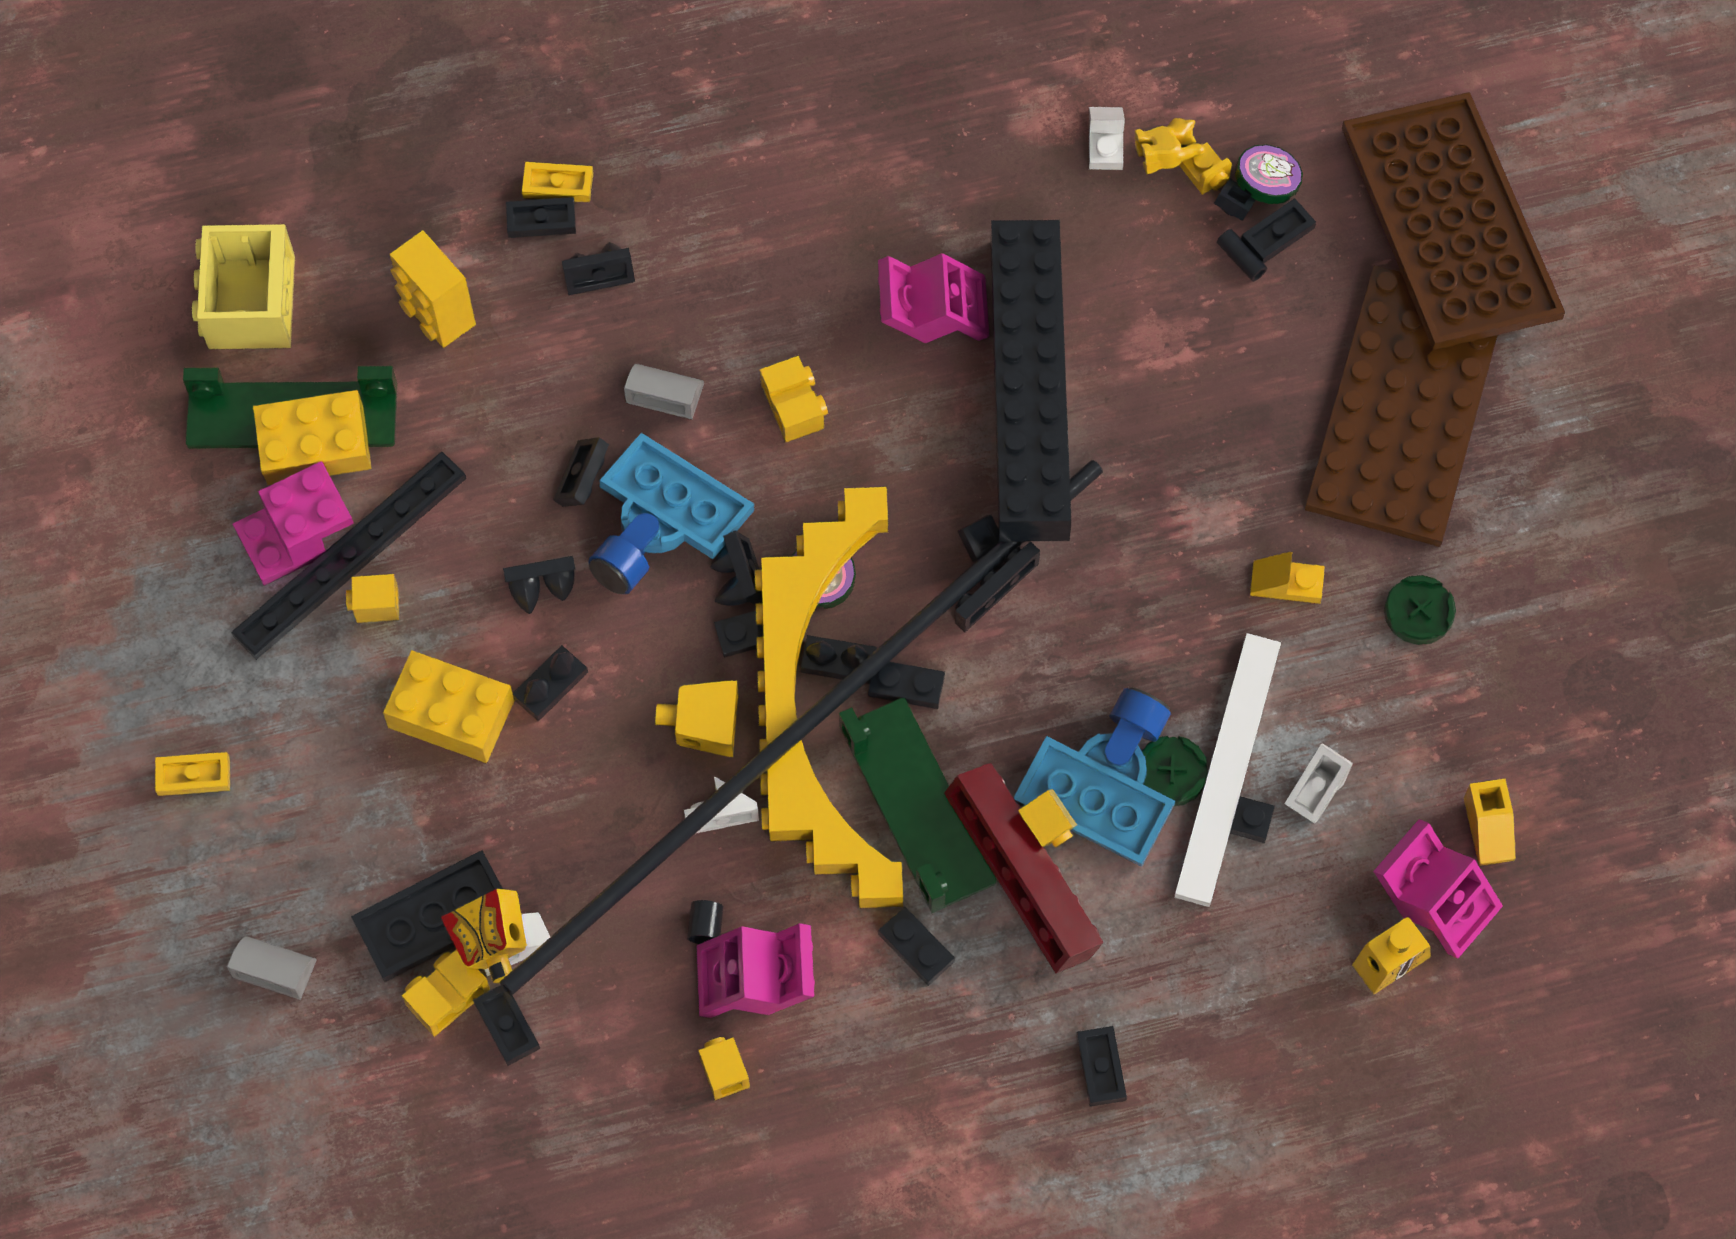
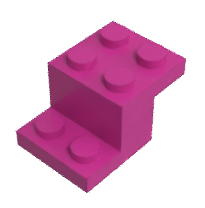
M943 253L911 267L890 256L878 260L882 323L923 343H928L957 330L978 341L989 337L986 279L984 274Z
M321 461L258 491L264 509L233 523V527L260 580L265 586L311 564L326 551L322 538L354 523Z
M1420 819L1373 871L1403 918L1409 917L1413 923L1432 930L1447 954L1455 958H1459L1503 907L1475 859L1444 847L1431 825Z
M799 923L778 933L741 926L697 945L699 1016L713 1018L732 1009L770 1015L813 998L815 980L813 977L811 925Z

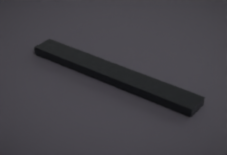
M441 451L231 632L233 637L257 660L466 480L465 473Z

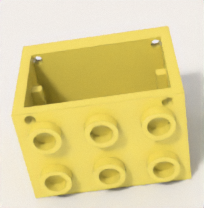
M285 224L202 226V238L196 239L197 260H200V269L194 271L195 290L199 291L198 300H194L192 303L193 321H198L199 336L204 337L208 349L291 348L295 255Z

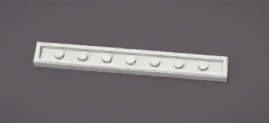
M1246 634L1174 898L1210 907L1281 642Z

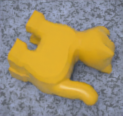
M1174 118L1167 126L1156 127L1148 131L1135 130V147L1138 156H1144L1145 158L1143 167L1146 174L1154 173L1159 169L1177 167L1182 161L1204 153L1205 147L1203 144L1196 143L1193 136L1194 120Z

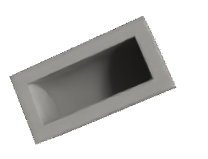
M635 364L629 373L624 387L626 403L693 419L704 381Z
M245 936L236 946L227 969L232 978L301 1000L317 959Z

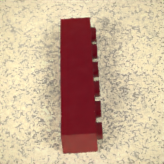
M992 763L957 775L944 794L1055 974L1089 960L1104 942L1097 928L1091 923L1082 909L1079 899L1072 893L1062 877L1059 867L1054 864L1045 848L1041 846L1018 810L1021 807L1010 794L1003 778L997 773Z

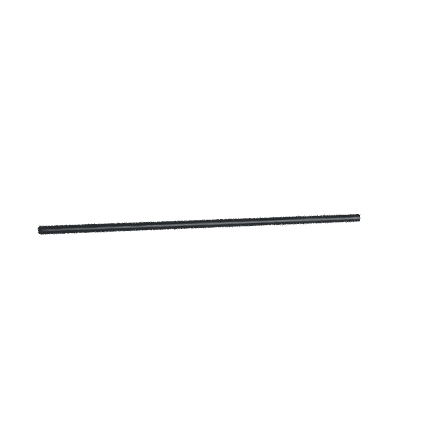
M1089 461L1070 478L1071 501L1103 473L1101 466L1096 461ZM1024 542L996 543L500 981L502 988L509 995H514Z

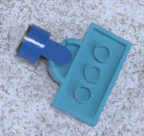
M640 433L600 479V488L624 503L621 512V528L623 532L620 536H608L593 553L588 561L590 571L596 580L608 590L617 594H629L649 571L648 562L644 557L646 552L664 553L674 550L685 541L711 559H714L726 545L723 536L735 530L737 531L754 512V503L648 436Z
M1134 687L1124 688L1109 715L1110 719L1117 724L1113 733L1101 735L1099 733L1086 741L1079 752L1046 736L1013 797L1015 802L1024 807L1047 790L1053 789L1077 824L1070 831L1142 867L1170 815L1175 801L1144 785L1147 775L1146 760L1138 744L1142 738L1153 742L1158 740L1171 715L1170 708L1164 702L1143 690Z

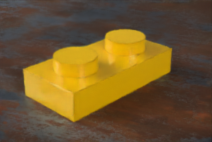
M525 162L522 196L528 199L574 197L575 202H590L593 166Z
M228 752L155 757V791L157 795L230 791V757Z

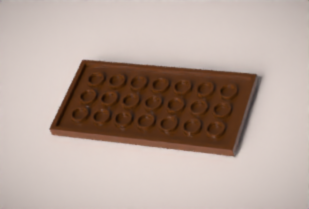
M1470 92L1343 121L1342 131L1433 350L1563 319L1565 310Z
M1374 265L1305 510L1441 547L1498 335L1433 350L1401 272Z

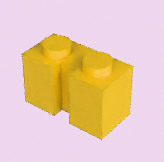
M799 356L760 369L761 386L785 442L824 429V415L828 414L822 395L816 396L814 391H812L811 386L815 385L813 373L809 366L803 367Z
M457 949L452 953L446 952L441 955L433 964L436 970L427 978L425 976L414 978L406 986L405 993L402 995L408 1009L434 1037L474 1004L473 999L490 990L487 978L478 969L465 966Z

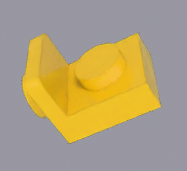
M1207 142L1203 144L1205 151L1202 155L1193 156L1182 161L1179 165L1202 195L1211 189L1218 190L1222 188L1230 178L1232 162L1228 158L1222 161Z

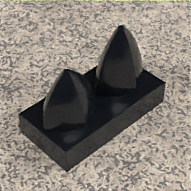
M608 242L599 254L585 256L576 252L570 259L562 261L568 295L635 282L629 248L622 249L611 242Z
M736 530L724 535L726 545L715 556L710 567L721 573L735 572L736 576L731 578L721 588L714 600L715 603L727 606L740 605L751 602L754 605L756 603H763L762 591L755 589V570L760 569L750 539Z
M573 556L503 568L505 582H508L511 595L520 608L528 614L532 613L539 598V576H543L549 591L563 601L568 597L573 588L574 570H576Z
M807 635L801 663V673L843 679L871 655L877 647ZM869 679L865 684H870L871 679Z
M561 645L513 692L514 700L539 721L588 673V668Z

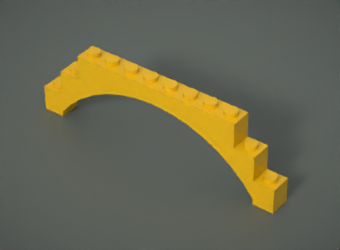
M887 487L844 488L845 501H838V522L803 523V535H796L797 556L761 558L762 570H755V589L762 591L763 603H756V624L763 625L764 637H757V658H764L765 671H758V692H765L766 704L759 705V726H766V739H760V752L797 720L795 685L801 645L810 619L823 593L839 570L862 546L878 533L888 532ZM800 740L767 770V773H763L760 776L761 795H768V808H761L762 830H769L770 841L813 840L806 841L807 863H814L815 875L858 873V875H851L852 897H859V908L903 907L902 862H891L871 847L847 824L829 801L815 777L805 753L803 742Z

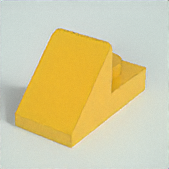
M1292 552L1254 560L1250 596L1320 604L1325 566L1291 562Z

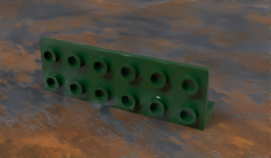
M358 366V381L224 383L219 368H184L183 382L189 395L186 445L189 449L258 448L253 406L358 390L363 403L368 446L393 447L395 445L398 385L393 366Z
M900 698L859 717L856 716L852 707L840 712L839 728L931 913L994 886L996 878L944 794L949 785L906 699Z

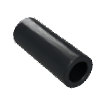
M1228 229L1218 238L1217 244L1252 282L1265 274L1267 271L1265 264L1232 229Z

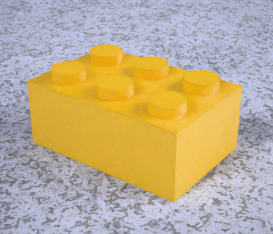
M423 230L390 253L393 265L390 271L397 281L395 289L401 297L399 304L410 318L415 315L421 322L419 326L430 341L436 339L445 348L476 325L466 278Z
M358 390L253 406L261 472L267 485L279 482L321 461L330 476L372 469L363 403Z
M411 650L383 715L390 729L487 763L512 708L514 697L511 686Z

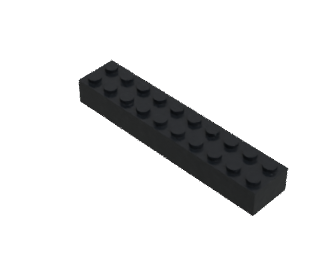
M991 220L990 249L999 542L1070 541L1071 497L1060 220Z

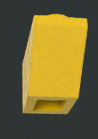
M1506 779L1469 784L1464 796V803L1479 866L1515 861L1514 816Z

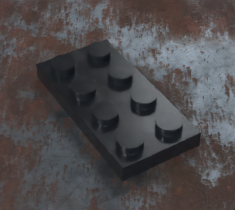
M483 850L364 909L351 916L384 982H387L455 947L443 924L442 916L495 889L503 888Z

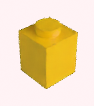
M394 574L352 577V589L346 590L347 611H353L357 623L399 620V592Z
M1053 789L1047 790L1018 810L1042 847L1052 843L1054 848H1057L1073 837L1070 830L1076 827L1077 824Z
M719 1037L704 1044L705 1048L699 1050V1056L714 1099L717 1100L750 1088L749 1077L734 1037L727 1040L724 1037Z

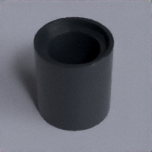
M708 900L693 901L690 909L687 940L695 944H701L720 936L724 906Z

